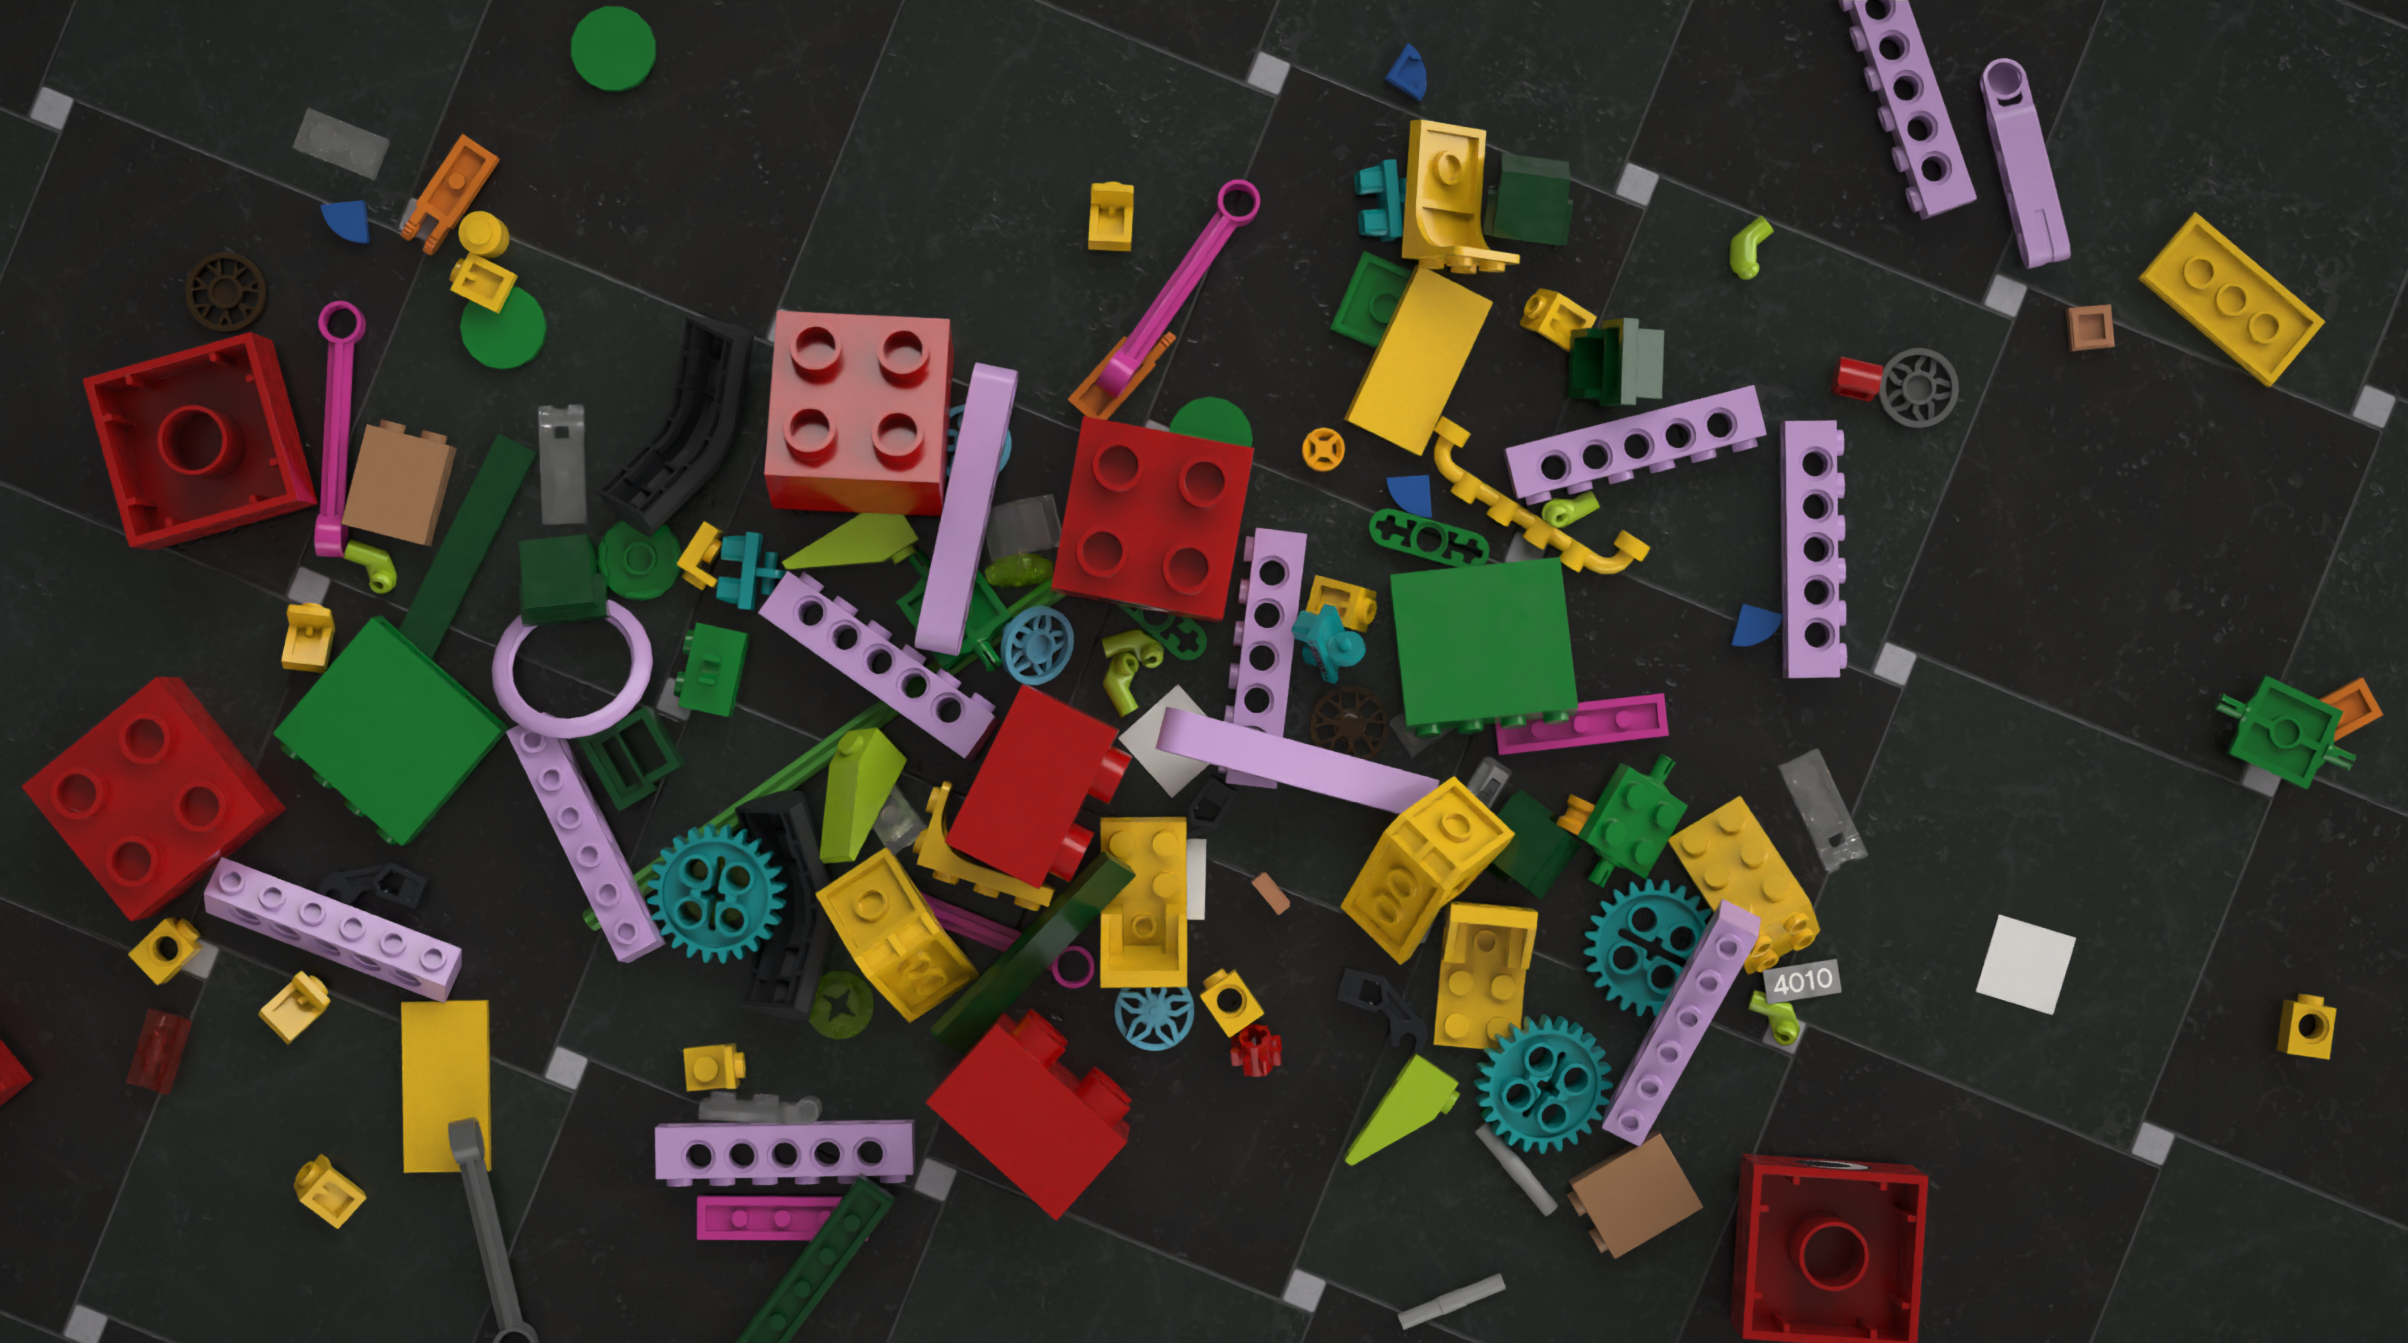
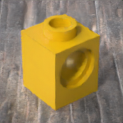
M176 917L164 919L128 955L157 985H160L172 979L204 947L197 940L200 934L191 923L184 918L178 921ZM166 936L173 938L178 945V953L172 960L166 958L160 949L161 942Z
M1222 968L1202 982L1206 989L1200 993V997L1229 1038L1264 1014L1263 1009L1235 969L1227 974ZM1232 988L1241 994L1242 1002L1236 1010L1225 1011L1219 1007L1217 997L1222 990Z
M2298 994L2297 1001L2284 1000L2277 1050L2287 1054L2330 1059L2336 1008L2323 1005L2324 997ZM2311 1014L2315 1019V1029L2310 1035L2303 1037L2299 1031V1021L2303 1016Z

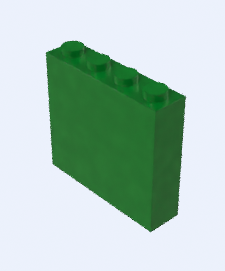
M1560 557L1390 575L1389 589L1406 733L1415 732L1416 738H1430L1441 735V729L1458 728V733L1469 734L1483 731L1484 725L1501 723V729H1517L1527 726V720L1543 719L1545 725L1567 723L1569 722V716L1576 715L1578 701Z
M383 616L372 617L273 734L281 740L279 747L284 753L296 761L304 760L313 768L311 775L315 780L328 789L336 788L346 798L343 800V803L353 813L360 817L366 815L378 825L375 828L376 832L385 841L392 845L399 843L401 846L411 843L510 727L404 637Z

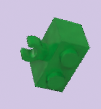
M697 622L695 631L688 629L683 646V654L689 655L686 672H678L674 687V696L680 697L678 706L725 717H733L751 634Z

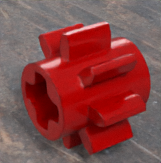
M1247 1025L1240 1031L1239 1036L1233 1035L1231 1037L1232 1066L1242 1065L1245 1076H1266L1272 1070L1273 1065H1281V1036H1271L1267 1025Z

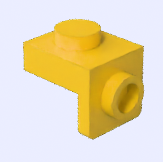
M1118 182L1093 183L1091 185L1089 250L1131 252L1134 186L1123 185Z
M315 603L288 605L286 614L289 627L281 659L283 669L325 673L335 632L331 610Z
M300 971L294 976L289 985L259 1011L258 1015L288 1045L326 1010L330 1003V999L327 997L328 990L318 978L313 975L308 977L304 972Z

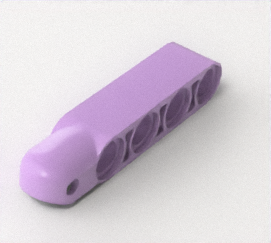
M2008 58L1994 60L1982 71L1980 86L1986 106L1987 124L2022 261L2025 267L2030 269L2045 265L2046 263L2069 259L2071 255L2070 243L2026 73L2022 66L2014 60Z

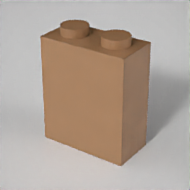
M381 419L379 427L367 424L341 524L421 545L432 546L457 448L445 445L447 436L422 430L421 437L418 438L404 434L406 426Z
M1658 1130L1647 1134L1640 1147L1632 1143L1568 1180L1573 1191L1568 1193L1567 1196L1579 1216L1585 1213L1589 1215L1595 1228L1588 1232L1601 1253L1609 1250L1614 1259L1704 1208Z

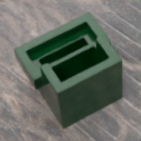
M1501 153L1497 190L1488 189L1482 234L1560 246L1567 245L1573 210V200L1568 199L1571 183L1569 162Z
M1635 318L1603 320L1602 329L1582 328L1571 330L1568 398L1600 400V406L1606 407L1636 405V401L1662 399L1664 330L1639 328V319Z
M587 534L518 541L522 582H518L521 620L524 627L610 618L606 576L604 573H599L597 546Z
M645 706L618 721L610 728L598 733L577 737L618 811H622L658 790L655 783L687 765L654 706Z
M1520 789L1517 794L1512 795L1497 815L1515 835L1509 845L1485 869L1505 884L1510 878L1514 879L1541 900L1582 845L1553 822L1557 817L1553 812Z

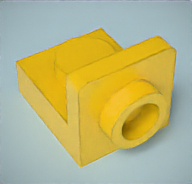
M469 251L466 259L460 258L451 272L450 281L454 283L450 290L499 314L518 276Z
M1539 288L1536 294L1527 301L1520 325L1528 330L1538 332L1570 352L1571 330L1591 328L1597 317L1562 294Z
M705 521L677 562V565L685 570L682 578L701 590H704L707 584L717 588L718 579L703 570L701 566L704 562L711 564L722 549V542L719 538L723 534V531Z
M1315 575L1306 611L1319 615L1324 604L1335 606L1344 627L1365 633L1368 624L1373 621L1376 615L1377 603L1375 599L1377 593L1360 586Z
M736 1043L687 1047L683 1049L687 1091L719 1088L736 1089L740 1085L739 1078H746L744 1053H737Z
M320 1154L314 1162L306 1163L298 1172L295 1179L296 1182L294 1183L299 1201L337 1229L367 1198L362 1189L332 1168L329 1159L323 1154Z

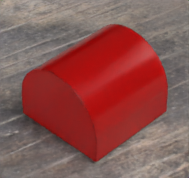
M1840 356L1835 367L1830 392L1870 402L1879 393L1883 366Z

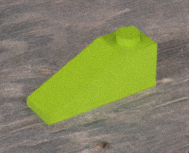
M861 513L782 561L787 570L885 563L890 559L896 565L916 553L917 551L913 545L921 540L906 515Z
M878 728L847 731L840 739L838 749L829 764L819 857L824 864L855 861L907 761L905 756Z
M1413 1052L1343 1156L1344 1161L1353 1166L1434 1120L1440 1111L1447 1114L1460 1095L1455 1090L1459 1084L1458 1081L1418 1053Z

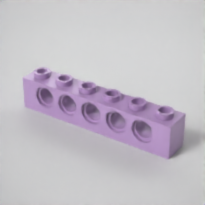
M1838 0L1841 9L1844 12L1847 10L1850 12L1854 24L1853 27H1850L1853 45L1857 52L1863 50L1868 67L1864 68V76L1871 92L1877 91L1882 107L1878 108L1881 125L1885 132L1891 131L1896 145V147L1892 148L1894 163L1899 172L1905 171L1910 185L1909 188H1906V196L1911 210L1914 213L1919 211L1923 220L1970 204L1976 200L1977 197L1909 1L1877 0L1885 8V17L1881 20H1875L1866 13L1865 4L1868 0ZM1882 40H1891L1897 44L1899 48L1897 60H1888L1881 55L1879 45ZM1896 80H1905L1911 84L1913 88L1911 100L1904 101L1895 95L1893 85ZM1919 120L1926 126L1927 137L1924 141H1916L1910 137L1907 130L1909 121ZM1932 160L1940 166L1941 177L1939 181H1929L1923 176L1921 170L1923 161Z
M1752 385L1506 448L1503 450V455L1515 500L1525 498L1527 505H1532L1552 499L1550 491L1566 487L1568 495L1593 489L1592 480L1608 477L1609 484L1633 479L1634 474L1632 470L1649 466L1650 473L1652 474L1675 468L1674 459L1690 456L1692 463L1715 458L1717 457L1715 451L1717 448L1731 445L1733 453L1758 446L1756 438L1763 437L1767 433L1755 386ZM1719 414L1727 420L1728 432L1724 437H1714L1709 433L1707 421L1711 415ZM1670 425H1679L1685 429L1687 442L1682 448H1674L1668 444L1665 435ZM1636 435L1644 440L1646 452L1642 458L1634 459L1626 454L1624 443L1628 436ZM1597 446L1604 452L1605 462L1600 469H1591L1585 465L1583 452L1586 447ZM1554 456L1562 461L1564 472L1560 479L1550 480L1543 475L1541 464L1546 457Z
M1837 420L1784 421L1780 423L1782 614L1784 615L1782 619L1783 678L1840 677V669H1846L1847 665L1846 644L1839 641V626L1846 625L1845 601H1839V584L1845 583L1846 564L1844 558H1838V541H1844L1845 518L1844 515H1838V498H1844L1845 480L1843 473H1837V456H1843L1844 433L1843 430H1837ZM1807 453H1815L1823 461V469L1818 476H1810L1803 469L1802 462ZM1809 495L1817 496L1823 502L1824 510L1818 519H1811L1804 513L1803 503ZM1809 538L1820 540L1824 546V555L1818 562L1810 561L1804 554V544ZM1811 580L1820 582L1825 590L1823 600L1817 605L1808 602L1804 595L1805 586ZM1811 623L1820 624L1825 631V640L1818 647L1810 646L1805 639V630Z
M1256 528L1255 537L1246 536L1243 561L1252 563L1250 579L1241 578L1238 604L1246 605L1245 622L1236 621L1233 646L1241 647L1240 664L1231 663L1228 688L1236 689L1234 706L1226 705L1224 722L1283 737L1295 640L1291 630L1298 614L1307 534ZM1275 561L1283 567L1284 578L1281 583L1270 586L1261 580L1259 571L1264 563ZM1269 603L1278 609L1279 620L1274 627L1263 628L1256 623L1254 613L1259 605ZM1260 645L1269 647L1274 654L1273 665L1264 671L1255 669L1249 660L1252 649ZM1261 688L1267 692L1269 705L1263 712L1253 713L1246 708L1244 697L1250 689ZM1220 766L1218 768V773L1226 774L1225 783L1277 789L1276 781Z
M787 571L758 613L971 763L1001 722L991 714L996 707L976 692L970 699L958 691L957 688L961 682L942 668L939 669L937 674L923 666L927 658L906 644L900 650L891 644L888 640L893 634L875 621L871 620L866 626L854 618L858 610L841 597L837 596L833 602L820 594L824 586L805 572L798 578ZM813 605L822 606L823 617L820 622L812 626L806 625L804 622L806 610ZM847 629L856 630L858 636L856 644L847 650L840 649L838 646L840 634ZM881 653L890 654L892 657L890 669L883 674H875L872 670L874 658ZM916 677L925 678L927 687L924 694L918 698H909L906 693L909 681ZM951 701L959 702L961 706L959 718L951 723L943 722L941 719L942 707Z
M546 712L541 713V714H544V715H547V716H550V717L555 718V716H552V715H550V714H548V713H546ZM520 724L506 731L618 961L630 963L666 944L664 937L660 935V929L656 921L651 919L653 915L566 738L547 737L529 731Z
M221 857L204 892L206 913L444 1004L462 967V949L223 857Z
M1724 899L1721 900L1609 1100L1610 1103L1605 1109L1603 1129L1639 1147L1642 1145L1757 941L1761 922L1760 917Z
M915 1119L659 1124L655 1127L656 1179H667V1186L679 1187L693 1185V1179L709 1178L710 1185L728 1186L735 1185V1178H752L753 1185L778 1184V1177H795V1184L821 1183L822 1176H837L838 1183L853 1184L859 1174L862 1173L865 1176H880V1182L882 1183L906 1182V1175H913L916 1171ZM866 1141L878 1143L883 1151L882 1159L876 1163L866 1162L860 1155L862 1143ZM783 1142L793 1145L797 1151L796 1162L792 1164L779 1162L775 1156L776 1145ZM823 1142L834 1143L840 1151L839 1160L832 1164L823 1162L817 1153L819 1144ZM738 1143L749 1145L754 1151L753 1163L749 1165L737 1163L732 1155L734 1145ZM703 1144L709 1148L712 1155L710 1164L699 1166L691 1160L690 1149L692 1145Z

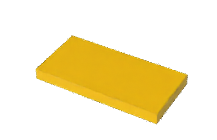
M2196 212L2190 215L2138 277L2141 282L2266 387L2272 386L2325 323L2320 316Z
M1416 265L1344 420L1415 455L1421 456L1493 302L1429 269L1419 268Z
M446 1000L445 1004L439 1001L401 1002L404 1173L461 1172L460 1166L456 1163L451 1150L448 1124L449 1122L476 1117L480 1124L485 1147L484 1160L487 1171H490L489 1000Z

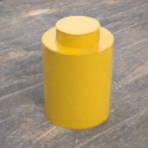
M476 211L470 213L462 220L459 226V239L468 251L484 259H493L500 256L508 247L509 232L505 224L492 214Z

